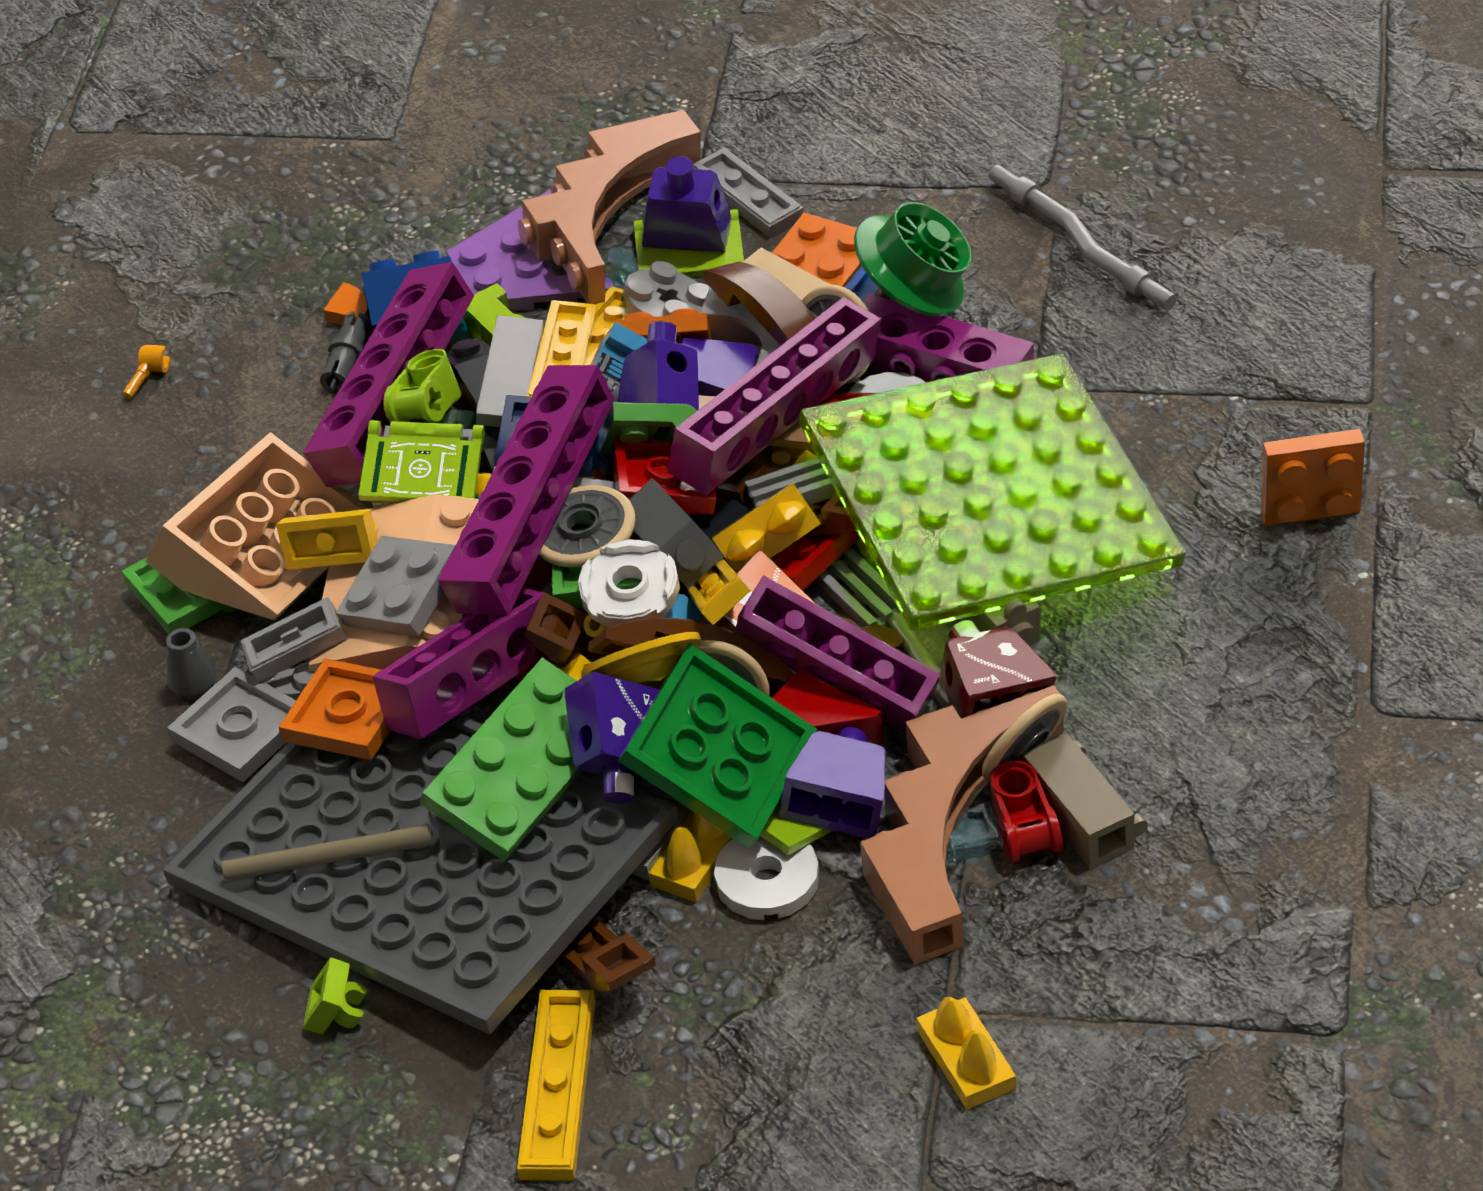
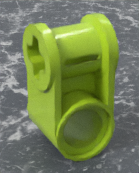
M433 349L422 352L409 360L406 365L407 367L387 387L383 401L385 414L390 423L391 421L409 422L416 419H425L427 422H439L450 406L461 397L462 393L445 350Z

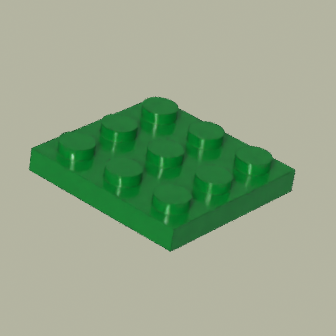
M689 643L680 654L618 761L747 848H750L759 838L783 793L788 770L812 733L817 731V728Z

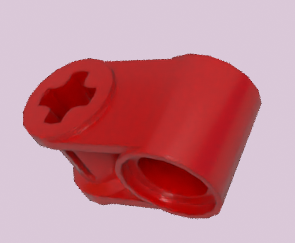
M1017 760L999 764L991 775V810L1009 863L1019 862L1022 855L1050 849L1053 853L1062 851L1063 840L1056 813L1047 801L1034 768L1025 762Z

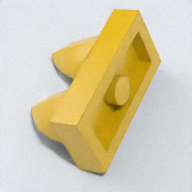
M791 483L712 537V540L725 555L724 557L732 569L738 573L760 550L770 559L819 526L821 522L795 484Z
M371 509L288 517L276 523L287 570L366 562L378 542L376 534L378 524L373 521Z
M692 811L683 825L676 828L673 832L669 845L650 870V886L697 903L714 878L716 857L724 846L734 838Z
M944 997L936 1010L916 1018L918 1033L966 1110L1017 1089L1015 1073L966 997L960 1000Z

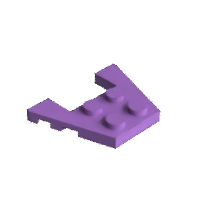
M548 190L540 196L551 194V190ZM522 206L446 251L447 256H450L451 262L454 263L473 294L498 283L507 292L509 310L511 312L534 310V303L557 300L578 303L577 298H584L578 289H572L567 274L557 277L547 259L539 261L529 245L525 246L522 243L518 232V220L523 219ZM605 271L606 293L610 287L615 286Z

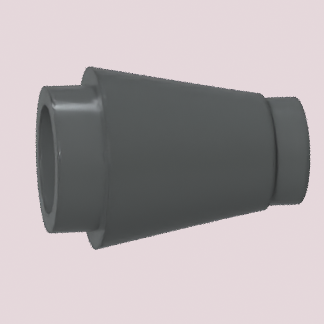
M187 628L176 629L169 633L166 638L167 684L169 689L176 693L179 698L189 701L198 700L213 687L216 672L197 640L195 633Z

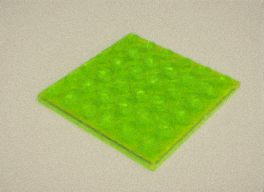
M1063 353L801 409L799 424L911 630L1003 609L1013 599H1019L1024 604L1183 566L1186 554L1184 548Z

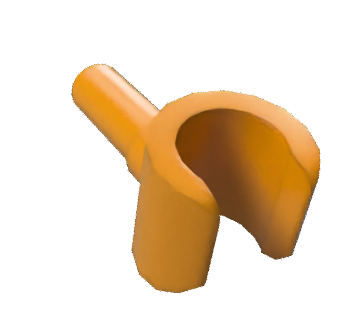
M141 346L138 353L139 367L122 392L126 399H132L143 381L148 378L150 372L166 373L168 371L171 359L169 356H163L166 346Z

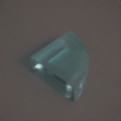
M612 247L602 258L605 264V276L622 286H625L627 278L632 273L639 271L634 253L626 248Z
M990 801L978 804L968 810L967 817L952 831L950 842L953 862L1004 851L1003 838Z

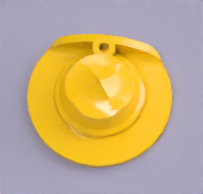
M684 632L620 650L586 665L582 669L581 678L591 672H596L660 689L679 658V651L684 650L689 643L692 645L700 644V635L698 632Z

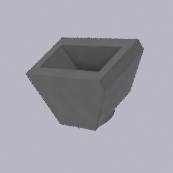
M653 478L629 499L635 511L634 532L643 541H649L659 546L661 552L672 557L675 561L678 579L686 588L689 589L725 556Z

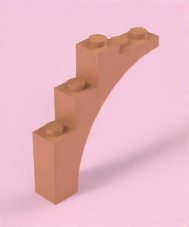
M684 110L588 132L589 150L584 151V159L556 166V184L551 186V194L522 200L523 219L518 220V232L522 243L525 246L529 245L539 261L553 257L556 265H562L567 272L572 289H578L588 304L605 301V264L595 245L606 222L625 202L650 187L654 169L666 167L667 162L676 156L687 157L693 164L700 161L701 132Z
M1055 686L1025 694L1018 699L990 709L980 710L962 719L953 705L906 722L907 752L915 770L905 771L885 780V812L894 829L880 832L869 839L860 841L863 876L914 965L963 947L962 913L948 884L946 874L947 851L957 822L975 794L988 782L982 775V767L992 747L1003 733L1030 707L1047 696L1060 694ZM1064 717L1048 740L1064 733Z

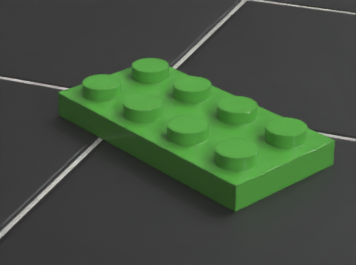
M541 658L422 792L420 804L505 862L582 772L573 764L565 702V688L575 683L576 680L544 658Z

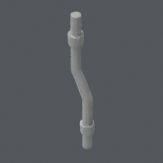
M995 165L990 170L989 180L1008 191L1011 199L1025 208L1033 207L1064 227L1084 257L1120 280L1125 290L1138 298L1146 297L1164 310L1168 311L1173 308L1177 301L1175 294L1156 283L1153 275L1138 265L1131 267L1100 247L1077 215L1042 193L1038 184L1027 177L1019 178L1000 165Z

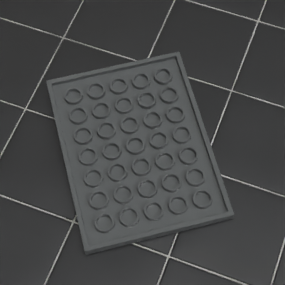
M457 715L440 726L436 734L423 739H414L408 735L390 731L372 760L287 743L163 869L167 883L327 959L332 957L349 963L351 970L490 1035L679 820L675 804L637 788H634V799L630 802H607L603 799V776L582 771L504 862L420 804L422 792L482 726L478 722ZM428 824L430 826L432 845L232 881H225L222 872V861Z

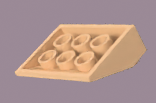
M270 432L162 526L145 562L182 591L275 621L322 577L329 568V566L287 570L276 523L288 517L369 508L341 486L326 488L310 463Z
M434 494L370 509L373 521L378 524V531L376 533L378 540L381 536L456 545L479 499ZM365 562L329 566L322 599L329 597L336 611ZM444 593L420 636L346 626L341 621L347 639L311 656L308 671L316 672L324 658L383 670L468 614H457Z

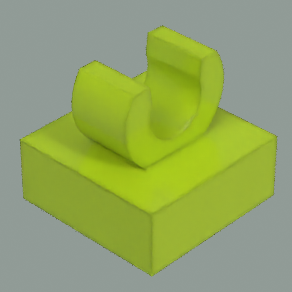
M332 957L329 958L310 987L303 1029L323 1035L333 1019L343 1027L355 1028L363 1017L364 1011L353 1008L347 1003L359 1005L368 991L360 983L347 982L350 969L349 963Z

